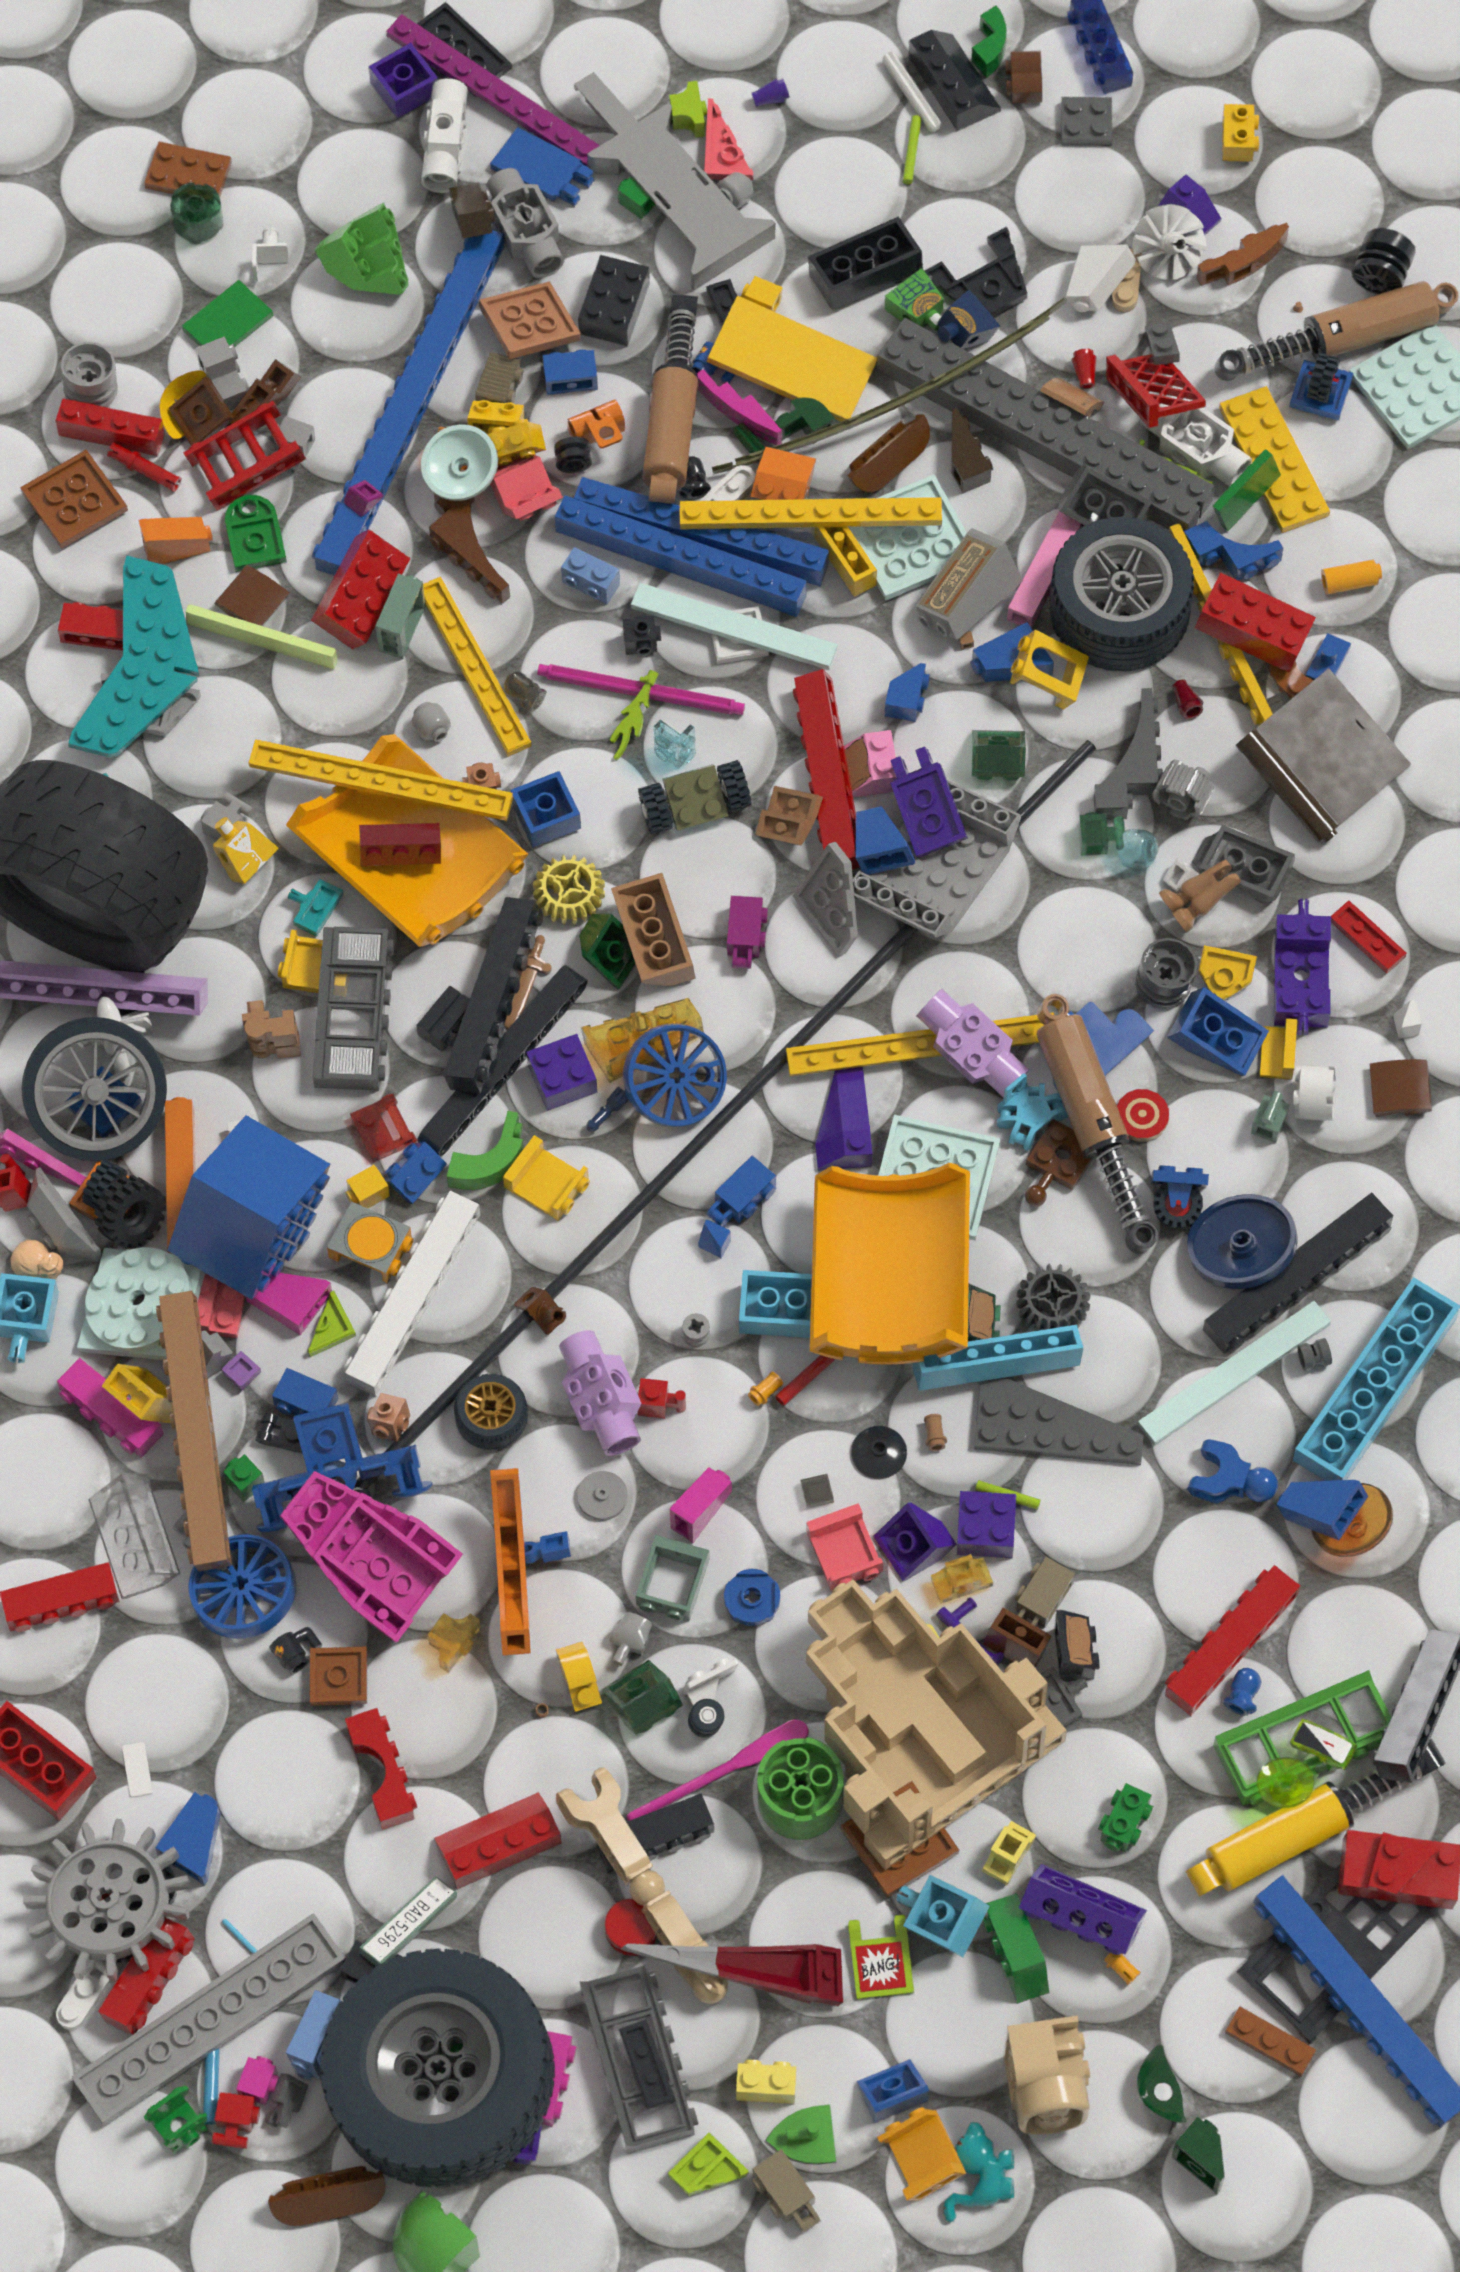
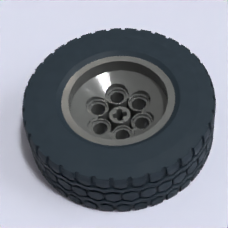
M438 1948L425 1949V1952L420 1950L406 1953L404 1957L399 1955L389 1959L387 1964L384 1965L382 1963L373 1968L371 1974H365L355 1983V1988L351 1987L342 1998L343 2002H339L333 2012V2020H330L325 2031L327 2038H323L321 2049L323 2057L320 2058L321 2083L328 2108L354 2151L374 2169H379L383 2174L392 2179L396 2178L397 2181L410 2185L415 2183L416 2186L431 2188L432 2185H435L436 2188L451 2187V2184L460 2186L469 2184L470 2180L473 2179L476 2182L488 2177V2173L492 2171L494 2174L505 2167L507 2161L511 2162L521 2153L520 2150L528 2146L534 2138L533 2133L538 2132L544 2121L543 2115L546 2116L551 2103L549 2098L553 2095L555 2083L553 2080L555 2078L554 2053L547 2029L535 2003L524 1987L500 1966L496 1967L495 1963L483 1957L479 1959L478 1955L465 1951L462 1954L459 1950L444 1949V1951H441ZM425 2043H434L432 2050L428 2052L421 2051ZM454 2044H463V2048L459 2052H450V2048ZM411 2066L418 2067L414 2075H404L407 2068ZM443 2069L445 2070V2073H444V2074H442V2073H437V2075L435 2074V2071H436V2070H439V2071H443ZM466 2069H476L473 2076L469 2078L462 2077ZM421 2092H430V2096L426 2100H417ZM452 2092L459 2093V2097L455 2101H446L448 2094Z

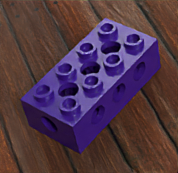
M1043 1864L1031 1876L1019 1909L1024 1910L1025 1915L1036 1920L1045 1919L1051 1922L1052 1927L1060 1931L1070 1930L1077 1933L1078 1938L1088 1943H1094L1095 1941L1104 1945L1105 1950L1116 1955L1121 1953L1126 1955L1135 1942L1147 1912L1144 1908Z

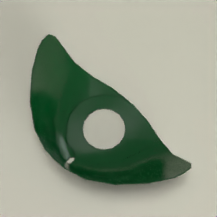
M1161 2044L1157 2045L1147 2055L1138 2073L1137 2089L1140 2098L1155 2114L1177 2123H1186L1180 2086L1166 2060L1163 2046ZM1160 2083H1167L1173 2089V2095L1167 2101L1159 2100L1155 2096V2087Z

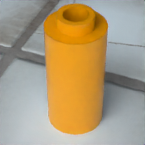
M1374 559L1321 570V580L1326 595L1378 585L1379 579H1382L1381 566L1379 563L1376 564Z

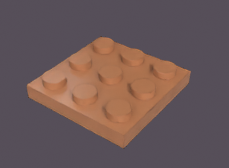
M550 281L479 300L480 310L509 359L580 341L581 333Z

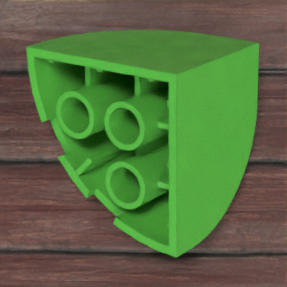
M420 2191L406 2205L395 2226L393 2253L399 2272H465L480 2258L476 2235L452 2212L446 2215L441 2208V2202L430 2194L424 2198L426 2193Z

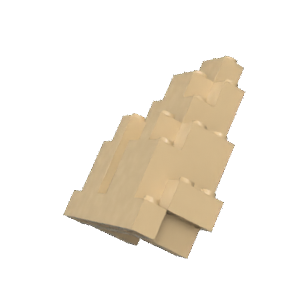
M851 1580L847 1584H839L834 1588L830 1596L824 1600H816L809 1607L808 1623L822 1641L816 1640L807 1648L806 1664L827 1688L826 1700L833 1707L826 1715L824 1741L845 1765V1778L847 1782L844 1787V1810L865 1834L864 1845L884 1870H887L906 1854H909L913 1849L926 1842L928 1838L937 1834L939 1830L947 1827L1066 1741L1067 1730L1045 1705L1048 1683L1027 1658L1021 1662L1015 1661L1005 1669V1673H1003L962 1623L955 1628L952 1626L948 1627L940 1634L938 1639L897 1588L891 1593H883L873 1604L858 1584ZM913 1781L920 1792L914 1794L910 1788L899 1796L893 1794V1792Z

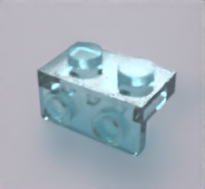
M661 719L653 726L654 751L659 759L664 762L668 761L679 769L684 763L687 764L694 758L696 754L694 726L690 724L681 734Z

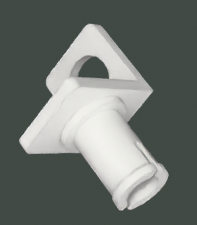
M269 228L262 231L263 244H253L252 268L254 282H258V264L289 262L287 243H278L279 233L275 228H271V236H269Z

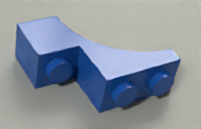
M1208 521L1184 531L1200 567L1212 565L1221 558L1233 578L1238 581L1250 579L1258 571L1265 568H1273L1282 561L1283 546L1279 540L1261 545L1237 543L1220 535Z

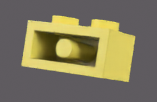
M745 2060L744 2063H738L736 2101L795 2104L796 2066H791L789 2062L783 2061L774 2062L773 2065H762V2062L758 2060Z

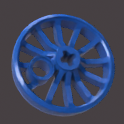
M664 1024L645 1032L630 1048L623 1068L624 1088L632 1106L647 1120L667 1127L691 1125L708 1116L719 1104L727 1081L725 1060L717 1044L704 1032L684 1024ZM668 1031H681L675 1057L667 1034ZM689 1033L701 1039V1042L684 1059ZM657 1035L660 1036L663 1045L665 1060L648 1044V1041ZM708 1046L714 1056V1060L693 1063ZM641 1049L650 1055L661 1069L636 1063L635 1061ZM717 1066L718 1073L717 1082L713 1081L715 1077L713 1067ZM700 1067H703L707 1072V1076L702 1082L698 1081L695 1077V1073ZM634 1069L657 1074L659 1077L634 1085L633 1071ZM679 1072V1078L672 1079L669 1077V1074ZM660 1084L658 1090L643 1105L637 1095V1091ZM692 1085L714 1087L715 1092L711 1100L708 1102ZM667 1091L663 1115L659 1117L653 1114L650 1109ZM685 1091L703 1106V1109L694 1116L691 1114ZM675 1095H677L684 1116L683 1120H670Z
M234 1535L228 1538L230 1551L238 1549V1571L235 1570L233 1565L226 1567L231 1575L218 1569L198 1571L193 1566L188 1589L193 1610L207 1629L222 1637L245 1639L269 1631L286 1616L295 1598L296 1576L287 1556L270 1540L256 1535ZM247 1548H258L246 1567ZM272 1553L277 1557L260 1567L267 1554ZM285 1568V1577L282 1576L279 1569ZM206 1574L222 1582L200 1583V1580ZM276 1576L271 1581L264 1582L267 1577ZM285 1588L281 1598L275 1596ZM218 1593L213 1597L209 1598L208 1600L204 1601L203 1603L199 1604V1595ZM256 1600H263L275 1607L267 1615H264ZM224 1603L215 1619L206 1615L209 1611ZM250 1605L259 1620L245 1624V1609ZM237 1607L236 1625L224 1624L232 1610Z

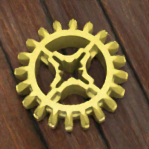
M562 855L559 862L552 858L551 866L544 863L542 866L543 872H537V880L533 882V889H535L533 897L537 900L536 903L539 909H542L543 915L546 917L551 914L553 922L558 918H561L563 925L566 924L567 919H572L574 925L577 923V918H581L586 922L587 913L590 915L595 914L596 908H601V899L605 897V891L603 890L605 882L601 879L602 874L600 870L595 871L594 863L587 865L585 857L577 861L575 855L571 857V860H566V857ZM580 878L589 884L590 892L580 885ZM548 888L553 889L554 893L558 895V901L551 898L547 892Z

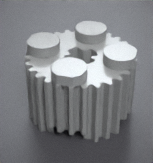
M1172 760L1165 768L1152 794L1154 802L1160 804L1162 801V804L1170 808V814L1173 817L1182 818L1185 821L1190 816H1201L1214 791L1213 783L1208 779L1210 773L1202 767H1196L1194 770L1193 767H1188V765H1184L1179 760Z

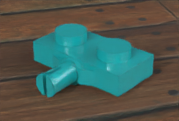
M322 879L318 880L313 890L307 893V895L292 888L288 894V899L301 904L300 911L293 920L294 926L317 937L344 895L343 890Z

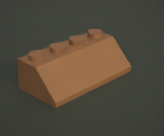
M663 873L611 888L641 982L644 984L673 986L696 979L693 963Z

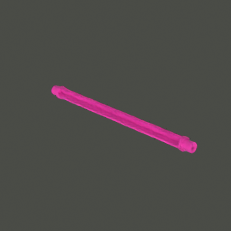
M539 664L537 675L547 677L549 680L637 696L645 684L636 680L554 664ZM657 684L651 687L649 699L733 715V713L743 715L745 711V703L735 702V699Z

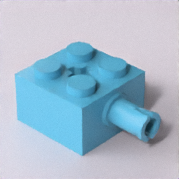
M1 1273L0 1337L12 1338L7 1357L10 1362L16 1363V1358L19 1359L18 1363L25 1362L27 1344L30 1340L50 1343L59 1296L56 1279Z
M929 1875L921 1893L910 1889L908 1886H903L899 1891L905 1893L908 1898L897 1894V1902L912 1909L903 1926L918 1936L963 1958L990 1906L977 1897L932 1875Z

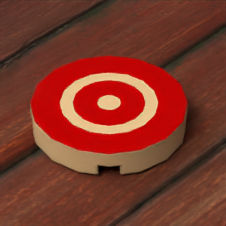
M1136 1089L1130 1091L1117 1104L1127 1134L1131 1140L1136 1142H1149L1157 1139L1169 1123V1108L1166 1101L1158 1093L1151 1090Z

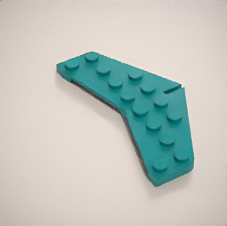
M126 556L123 565V656L72 730L68 742L69 748L108 758L118 756L198 681L197 677L191 676H199V671L174 573L170 567Z

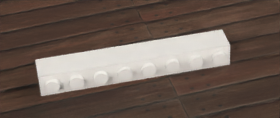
M452 1191L448 1193L446 1198L442 1197L436 1207L437 1214L433 1221L429 1220L423 1230L424 1237L420 1244H414L410 1252L411 1259L407 1266L403 1265L400 1268L396 1278L398 1282L394 1289L389 1288L383 1300V1303H385L380 1312H375L370 1322L372 1327L368 1334L361 1336L357 1344V1353L354 1358L350 1357L345 1364L344 1372L347 1383L375 1397L480 1216L478 1203Z

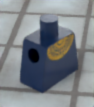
M968 290L939 319L938 326L940 328L938 329V336L944 342L951 340L954 345L965 349L989 342L1001 325L976 296Z

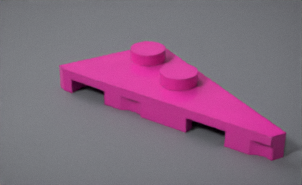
M8 1128L0 1133V1154L7 1153L14 1160L23 1163L32 1170L40 1167L44 1173L78 1188L86 1179L84 1175Z

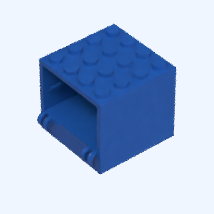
M245 1115L191 1176L167 1251L179 1257L184 1264L195 1266L252 1300L259 1291L263 1293L267 1289L272 1276L277 1277L284 1262L292 1260L297 1251V1246H303L310 1236L308 1228L313 1224L317 1216L314 1210L320 1205L323 1199L321 1191L326 1187L330 1176L327 1175L330 1163Z

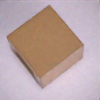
M967 631L958 639L961 650L974 647L971 631Z

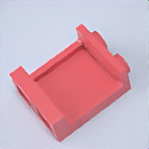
M859 1503L806 1522L807 1535L830 1591L834 1590L839 1584H847L851 1580L856 1582L862 1579L865 1581L875 1579L883 1572V1561L878 1557L867 1531Z

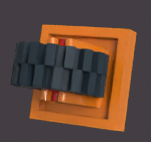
M109 1160L97 1161L69 1202L70 1208L92 1220L98 1218L94 1211L96 1208H100L97 1201L99 1198H104L105 1194L102 1192L105 1188L110 1190L112 1188L110 1183L114 1180L120 1183V1177L125 1176L129 1179L127 1170ZM131 1205L127 1209L124 1218L129 1215L133 1208V1205Z

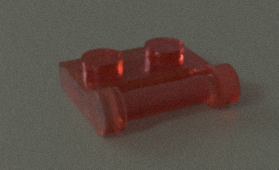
M388 1094L381 1098L380 1101L350 1113V1118L373 1163L405 1149L411 1143L415 1144L417 1142L415 1134L408 1129L396 1105L398 1101L394 1094ZM386 1110L400 1135V1138L397 1140H393L380 1113Z

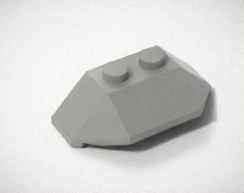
M40 1167L36 1169L27 1204L30 1213L27 1218L35 1230L40 1228L45 1235L42 1239L50 1251L55 1249L61 1257L100 1262L102 1254L98 1245L88 1234Z

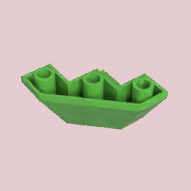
M384 202L338 228L322 240L315 249L326 272L352 290L400 295L404 293L409 285L402 248L394 223L395 217L392 211L386 208Z

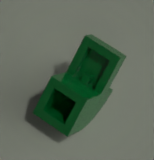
M801 397L790 401V412L781 414L775 423L782 430L783 441L801 429L808 435L835 424V418L820 401Z

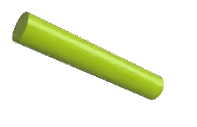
M980 1480L977 1481L975 1491L1016 1494V1504L1038 1510L1041 1499Z

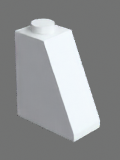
M1090 245L1080 247L1066 298L1075 311H1098L1136 262V258L1128 245Z

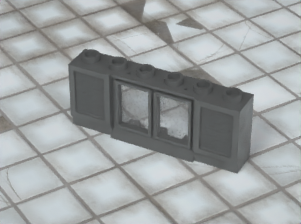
M334 926L324 927L313 1065L314 1088L379 1091L380 1081H385V1065H381V1058L387 1055V1040H383V1031H388L389 1015L385 1014V1005L390 1006L391 990L386 989L387 980H392V964H388V957L394 954V939L389 938V931L386 928Z

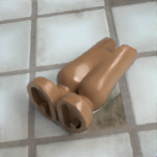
M1226 859L1185 881L1181 885L1179 893H1174L1169 889H1163L1159 892V895L1173 912L1174 917L1186 933L1192 930L1196 918L1205 916L1220 899L1241 883L1236 873L1226 876L1232 869V866ZM1191 903L1188 908H1184L1187 904Z

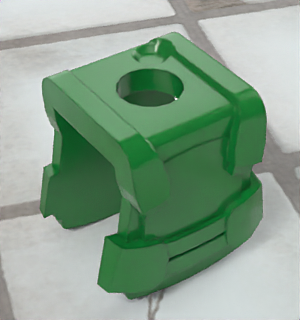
M187 2086L175 2088L169 2095L155 2105H152L144 2115L145 2121L152 2123L165 2141L163 2144L169 2147L174 2154L184 2147L188 2148L194 2145L200 2139V2135L208 2130L204 2125L207 2122L206 2112L197 2115L185 2100V2096L189 2092ZM181 2118L187 2121L178 2130L172 2131L171 2125L174 2120Z

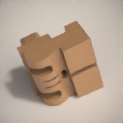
M263 1000L247 1002L248 1013L242 1014V1022L251 1053L257 1058H266L271 1054H277L278 1058L301 1056L299 1030L293 1009L282 1011L283 1017L271 1018L269 1011L264 1010Z

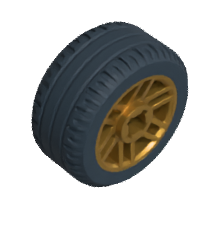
M482 1374L481 1376L474 1377L472 1380L470 1379L459 1390L454 1402V1416L457 1429L468 1443L480 1449L496 1450L509 1446V1444H512L521 1436L527 1424V1402L523 1391L513 1380L498 1374Z

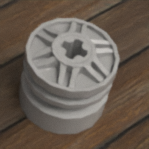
M94 342L76 344L66 351L61 361L63 390L66 399L103 407L109 406L117 396L118 389L113 354L105 346Z

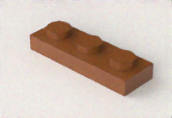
M1241 2006L1225 2031V2034L1302 2077L1316 2052V2049Z

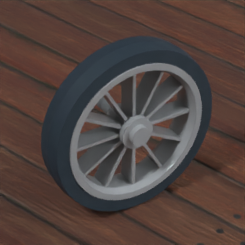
M86 1017L58 1026L37 1044L24 1069L21 1088L22 1101L30 1124L50 1147L75 1159L104 1161L131 1152L151 1135L165 1107L167 1080L158 1053L138 1031L113 1019ZM94 1040L93 1075L89 1076L72 1047L73 1044ZM97 1040H105L117 1044L118 1047L100 1076H96ZM69 1047L86 1079L79 1078L52 1061L60 1052ZM122 1048L130 1052L138 1061L110 1078L103 1080ZM50 1066L82 1086H43L46 1071ZM140 1067L144 1072L146 1087L107 1086ZM43 1092H81L47 1111L43 1101ZM109 1092H140L146 1094L142 1108L138 1112L110 1096ZM84 1099L83 1104L67 1130L61 1128L52 1119V1115ZM106 1099L135 1115L136 1118L120 1131L104 1101ZM88 1104L92 1105V1138H84L71 1133ZM101 1104L117 1133L107 1137L95 1138L96 1105Z

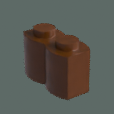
M1011 51L1010 59L1006 60V75H1011V80H1006L1007 96H1012V103H1042L1041 51Z

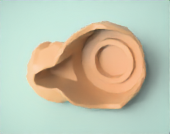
M28 1239L19 1243L10 1258L11 1268L16 1275L56 1279L61 1274L63 1268L61 1256L51 1252L38 1240Z

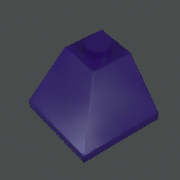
M1187 174L1168 189L1158 205L1171 204L1189 209L1203 224L1204 228L1201 229L1204 235L1221 222V216L1205 189Z
M911 1502L900 1509L873 1535L902 1581L908 1580L939 1562L957 1545L942 1521Z

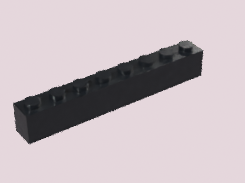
M505 897L443 1074L450 1090L481 1093L484 1083L488 1081L491 1061H494L496 1058L499 1038H502L504 1035L506 1018L512 1012V1001L515 993L519 991L522 972L527 968V958L530 949L534 948L535 934L543 922V913L540 911L536 900Z
M1371 1192L1300 1246L1289 1265L1279 1275L1264 1284L1244 1289L1206 1318L1203 1331L1224 1354L1230 1349L1233 1351L1237 1350L1244 1344L1247 1336L1251 1333L1255 1335L1262 1331L1269 1319L1280 1317L1287 1310V1306L1293 1301H1301L1308 1294V1290L1312 1286L1322 1285L1329 1278V1273L1335 1269L1341 1270L1349 1263V1258L1354 1254L1365 1252L1370 1247V1242L1376 1237L1381 1239L1387 1235L1392 1229L1393 1214Z

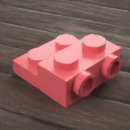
M208 1274L204 1276L198 1298L201 1331L206 1330L209 1335L218 1333L219 1336L238 1338L246 1296Z

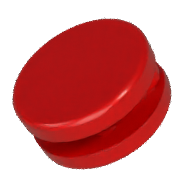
M632 1898L624 1899L614 1904L605 1918V1935L608 1943L615 1951L627 1956H636L638 1954L621 1949L626 1944L654 1945L657 1939V1935L642 1912L644 1906L637 1904Z

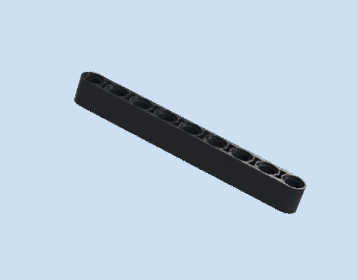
M562 966L504 1033L503 1037L499 1039L496 1058L494 1061H491L489 1078L484 1083L481 1093L455 1091L421 1130L417 1141L426 1142L442 1157L527 1059L526 1052L535 1049L581 996L587 987L588 980L569 966Z

